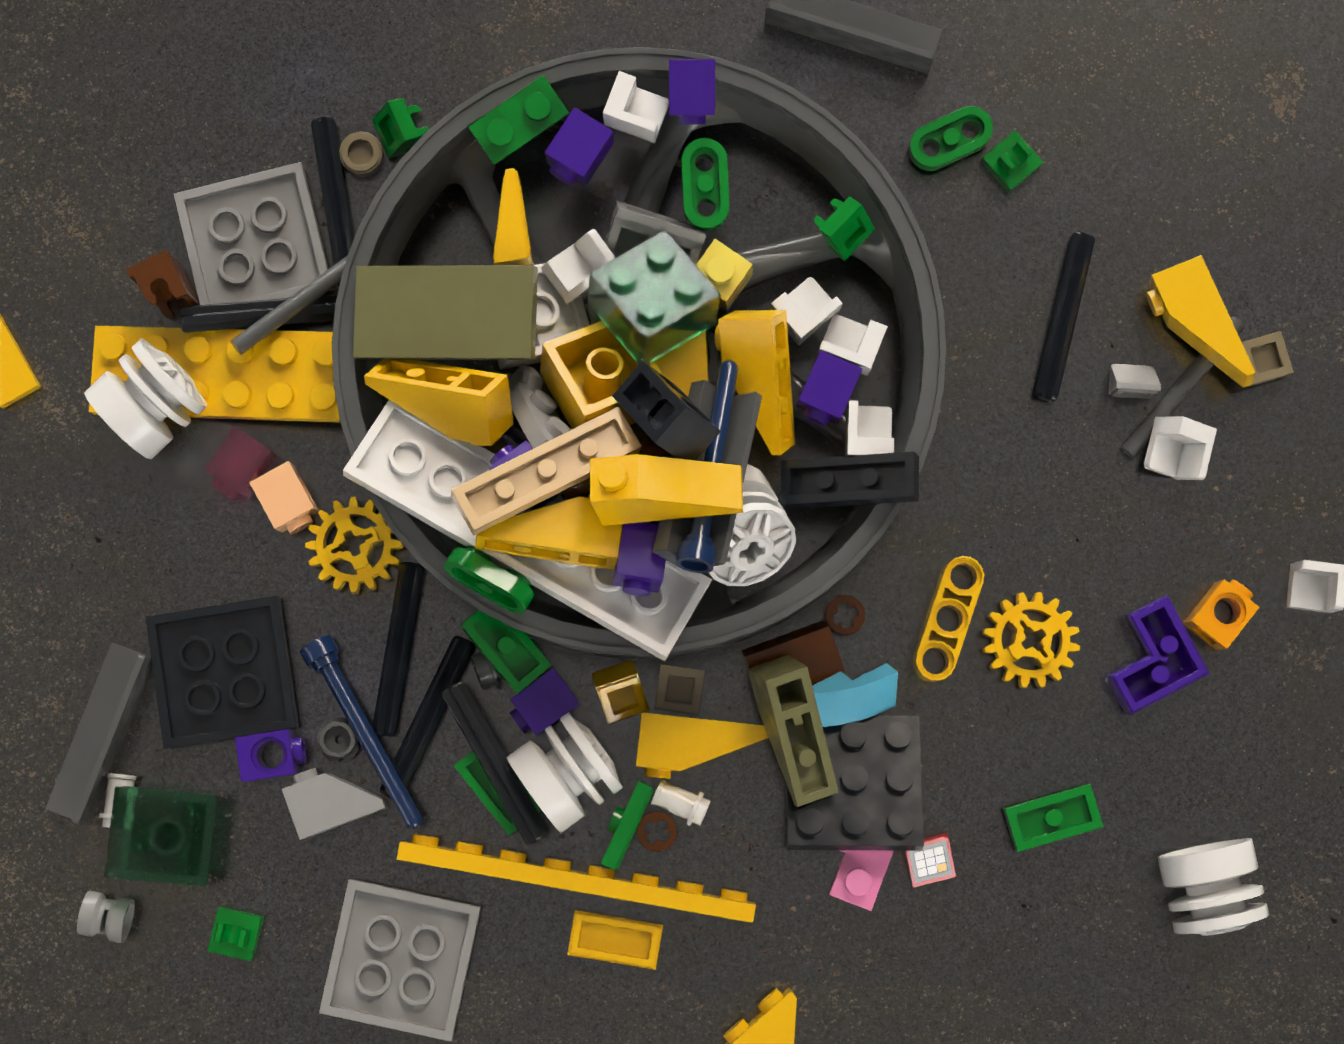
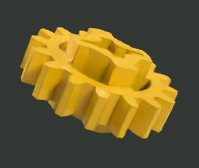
M357 497L350 498L349 507L344 508L338 500L333 501L335 512L330 515L320 510L318 514L324 522L321 526L310 525L308 528L317 535L316 541L305 543L307 549L317 553L316 556L308 561L309 565L312 567L323 566V570L318 578L325 582L332 576L335 577L333 588L341 591L346 583H349L353 594H359L361 583H365L373 591L377 589L376 577L380 576L388 581L391 579L389 572L386 570L389 564L400 566L401 561L393 556V550L402 549L404 545L401 541L393 539L392 535L394 533L386 524L380 512L375 514L376 506L371 499L368 500L364 508L360 507ZM352 517L368 518L377 526H371L367 529L360 528ZM336 525L338 532L332 544L326 546L328 535ZM352 535L360 540H365V543L359 546L361 553L357 556L350 551H345V548L350 545L349 537ZM384 543L382 555L374 566L371 560L377 547ZM344 561L351 563L357 574L342 573L333 564H339Z
M1024 592L1016 594L1015 606L1005 599L1000 602L1001 609L1004 612L1002 615L991 612L987 616L995 625L994 628L982 630V635L991 638L992 644L982 648V651L987 654L994 653L996 659L992 661L989 667L993 670L1002 666L1005 669L1002 677L1004 682H1009L1014 676H1018L1019 688H1027L1030 678L1034 679L1037 688L1045 687V675H1048L1054 681H1059L1062 679L1058 667L1062 666L1068 669L1073 667L1074 663L1067 657L1068 652L1079 651L1080 646L1070 642V636L1080 631L1079 627H1068L1066 621L1072 616L1071 611L1061 614L1056 611L1059 605L1057 598L1052 599L1046 605L1043 604V594L1041 592L1035 593L1031 602H1028ZM1022 611L1039 612L1048 618L1042 622L1032 621ZM1007 623L1011 635L1009 645L1003 649L1002 633ZM1024 630L1028 634L1035 631L1038 633L1040 638L1035 642L1038 650L1033 647L1025 649L1022 646L1021 642L1026 638ZM1058 632L1059 647L1055 656L1051 650L1053 635ZM1020 658L1029 659L1039 669H1023L1016 666L1013 662Z

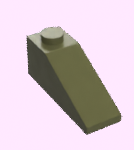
M786 655L748 668L759 714L794 805L799 807L838 793L808 667L792 656Z

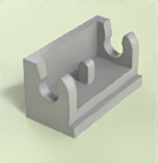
M617 201L604 242L613 253L688 277L696 266L706 233L705 231L693 228L689 223Z

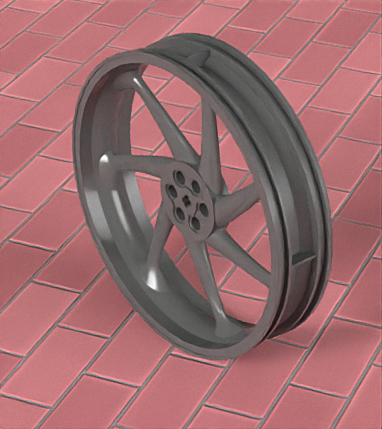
M651 47L600 49L563 56L525 68L489 85L456 106L426 131L400 159L376 193L357 229L342 272L335 303L332 335L333 384L340 423L351 457L353 456L383 409L381 400L383 395L367 386L364 380V375L382 360L353 358L356 266H397L414 229L434 200L449 184L462 186L494 249L501 199L493 179L496 165H493L468 126L542 75L545 76L566 109L571 113L574 107L579 110L606 106L619 71L635 76L637 88L669 100V59H715V115H706V124L679 125V115H669L668 108L656 142H651L623 203L659 213L674 166L682 146L691 131L710 125L741 122L775 138L799 154L820 172L845 200L850 196L862 204L875 230L850 256H854L866 263L886 282L893 292L900 326L902 366L900 395L891 438H894V453L914 451L919 456V473L924 465L937 426L944 391L946 364L944 309L936 270L924 235L905 197L887 170L850 129L828 110L795 88L758 70L720 57L686 50ZM820 231L737 251V254L753 264V275L740 293L782 275L837 258L838 256L832 252ZM530 244L533 264L531 265L543 264L544 262ZM612 252L618 262H622L645 273V262ZM671 271L654 277L708 303L717 305V303L690 285L689 276L686 277ZM608 276L590 288L583 300L584 305L590 303L591 294L600 292L602 296L612 294L618 311L622 307L630 305L638 308L642 314L641 318L632 325L642 341H651L650 328H659L661 322L669 317L678 318L684 326H697L611 286L607 281ZM706 330L709 383L716 387L719 369L722 364L721 351H718L716 348L715 334ZM790 370L793 416L810 425L845 449L846 412H843L838 425L829 421L827 427L805 419L802 416L804 410L796 406L806 382ZM498 373V374L508 375V379H510L511 376H512L514 373ZM543 380L541 391L548 394L555 401ZM557 404L556 412L561 421L568 422ZM637 423L630 425L638 441L646 439L648 442L653 441ZM367 490L369 497L391 531L413 557L444 586L475 609L519 631L525 632L531 639L559 649L604 658L630 660L659 659L580 612L568 610L533 597L524 613H514L476 593L452 578L444 568V563L453 549L456 547L466 548V546ZM905 502L854 505L853 511L845 522L822 547L800 566L771 585L740 600L729 597L726 593L725 584L714 580L709 573H702L711 578L712 581L667 658H678L715 651L751 639L788 621L817 602L845 578L883 536Z

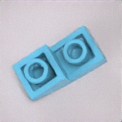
M885 663L854 680H851L840 671L814 684L812 687L822 727L856 722L895 707L898 671Z

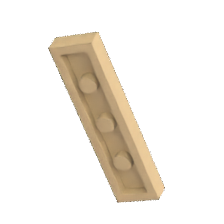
M617 407L451 489V497L474 536L590 478V459L634 455L640 453L642 446L622 411Z

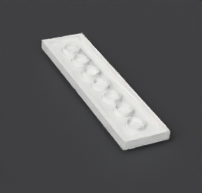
M388 400L343 469V476L462 545L475 547L476 535L473 536L452 499L451 489L489 471V467L492 466L490 460L495 454L481 446H474L470 442L450 439L399 405ZM560 492L558 497L546 506L564 501L561 497L563 493ZM480 550L493 563L505 570L511 569L522 574L530 581L531 585L664 662L712 581L711 578L702 573L683 570L666 560L663 582L659 592H650L648 596H634L624 593L622 587L612 585L614 570Z

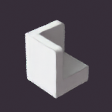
M619 71L603 111L604 125L655 143L669 108V100L637 88L635 76Z
M592 229L540 268L565 303L569 304L621 265L597 231Z
M809 277L791 293L787 294L784 292L771 303L770 310H786L788 334L800 345L828 322L833 315L837 314L843 303L837 296L831 299L814 278Z
M835 314L832 316L817 356L820 350L863 368L861 374L868 376L888 326L870 320L868 326Z
M849 400L846 406L845 456L894 453V438H891L892 409L882 406H858V401Z
M1184 416L1155 417L1144 467L1176 480H1204L1217 429Z
M1301 560L1290 564L1286 608L1324 613L1343 610L1344 565L1311 560Z

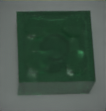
M663 230L591 272L587 304L638 365L642 360L649 365L716 325L721 294L672 237Z
M131 786L115 787L104 877L207 887L217 796Z

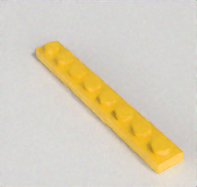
M413 834L411 841L404 840L399 843L396 860L753 923L756 904L755 902L747 901L748 893L721 888L720 896L704 894V885L677 881L676 888L659 886L660 877L633 873L632 881L614 878L615 870L607 867L589 865L588 873L570 870L571 861L545 857L544 865L526 862V853L501 849L500 856L496 857L482 854V845L459 841L456 843V848L451 849L438 846L439 838L421 834Z

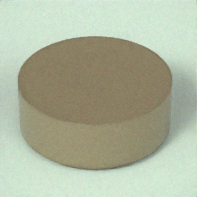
M363 131L354 132L348 135L341 143L339 149L340 160L344 168L351 175L362 178L369 177L377 173L382 167L384 150L379 140L371 133Z

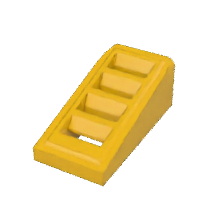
M515 168L505 169V175L503 176L493 253L494 265L533 264L521 181Z

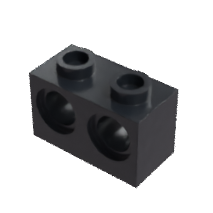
M643 360L612 395L657 445L677 459L696 461L721 432L676 384Z

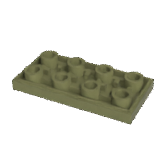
M534 265L356 266L353 358L375 360H535L538 267Z

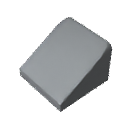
M1112 364L1110 366L1108 395H1111V397L1151 399L1161 391V383L1155 369L1151 366Z

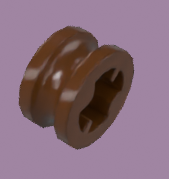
M848 595L838 596L826 607L824 614L825 622L833 633L841 636L851 635L864 624L865 609L855 597ZM846 603L848 604L847 609L852 606L856 610L857 616L851 619L852 627L842 628L843 622H840L838 625L835 624L833 615L838 612V604Z
M653 811L646 814L640 820L637 827V836L640 843L646 849L661 852L668 849L674 843L677 837V827L670 815L662 811ZM660 819L665 820L669 825L668 828H665V831H670L669 838L665 842L661 839L656 840L654 844L649 842L645 835L649 834V831H644L646 823L651 821L656 824Z

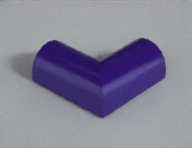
M1168 595L1158 598L1126 615L1147 656L1108 676V682L1117 701L1128 715H1133L1210 674Z

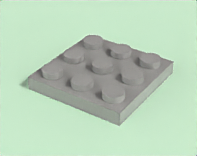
M301 162L174 193L200 305L290 298L329 269L304 166Z
M349 879L319 1013L452 1041L482 906Z

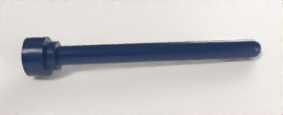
M732 360L724 361L719 369L711 421L721 432L705 450L704 462L722 463L738 374V366ZM713 516L693 517L691 533L687 534L685 540L680 542L678 546L676 565L679 568L693 573H709L713 571L717 551L713 546V539L709 537Z
M325 635L310 642L300 650V654L307 667L314 668L316 674L321 673L406 827L411 830L420 828L423 822L422 816L337 665L340 661L337 656L339 649L332 636Z

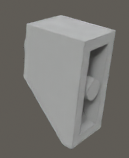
M316 768L291 776L293 785L282 789L300 840L310 838L390 807L386 798L334 774L323 773L318 775Z

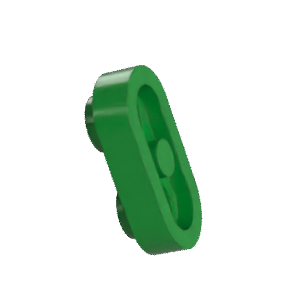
M967 106L917 129L913 134L909 144L910 158L920 169L935 171L978 152L987 145L992 136V120L983 109L976 106ZM964 126L974 127L977 136L973 138L965 137L962 133V128ZM928 143L933 144L937 147L938 153L934 156H928L924 153L922 147Z
M699 138L689 143L682 154L683 208L687 222L693 228L705 232L720 228L726 222L729 215L728 162L726 151L720 143L710 138ZM707 158L712 162L713 167L709 171H700L695 165L699 159ZM702 203H710L714 206L715 212L710 216H703L698 212V207Z
M475 547L454 548L444 563L445 570L456 581L511 612L524 613L534 597V592L529 587L531 583L526 577L514 570H504L493 564L485 553L475 549Z

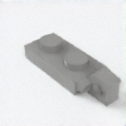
M520 364L519 368L508 379L511 406L532 449L570 431V428L558 416L556 402L548 394L541 391L544 379L534 368Z

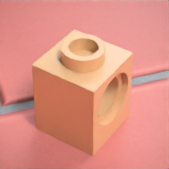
M289 461L249 482L274 529L281 533L288 530L291 535L307 528L313 523L311 517L319 512L298 470Z

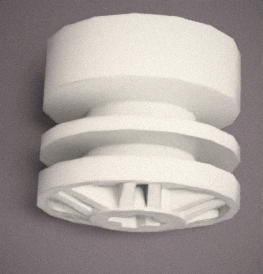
M141 338L133 345L132 349L143 365L131 356L124 354L119 359V362L129 378L124 381L119 376L106 371L84 394L98 415L121 439L145 458L152 459L173 439V435L164 419L168 417L177 424L186 427L191 422V419L181 404L199 415L207 407V403L198 392L192 378L172 357Z
M747 464L743 482V513L736 514L727 561L724 565L714 566L713 571L709 572L714 580L727 586H748L764 581L782 568L791 557L796 544L795 527L778 502V498L768 480L759 469Z
M569 712L560 718L570 734L568 738L562 740L551 725L545 729L553 749L545 753L536 743L529 740L506 757L525 788L560 833L585 816L583 807L577 797L581 793L585 792L599 805L605 801L595 786L596 782L602 779L613 794L623 788L618 779L614 762L592 731L574 719Z
M1251 838L1203 844L1172 851L1157 857L1163 885L1172 888L1185 887L1187 895L1168 903L1169 911H1191L1190 915L1172 921L1174 933L1201 934L1202 936L1222 934L1243 929L1252 922L1269 916L1266 903H1245V900L1264 893L1262 885H1241L1240 876L1249 874L1259 868Z

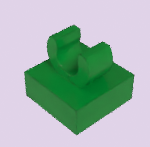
M403 98L388 101L372 119L388 159L404 155L429 130L428 126L422 128L415 127L412 119L421 112V109L417 105L407 107Z
M1016 130L984 155L980 161L1008 194L1044 163Z
M850 196L844 202L838 199H833L830 202L835 212L826 221L819 216L814 218L816 226L832 252L844 261L875 230L862 204Z
M223 906L218 907L207 951L250 962L253 961L264 916Z

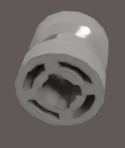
M89 890L80 907L77 933L88 937L101 934L105 935L109 941L123 944L128 937L133 922L135 901L124 897H119L115 900L107 899L104 893Z

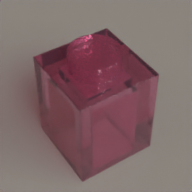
M233 426L204 471L215 477L211 486L229 498L233 499L238 492L249 499L254 492L249 482L264 475L278 455Z

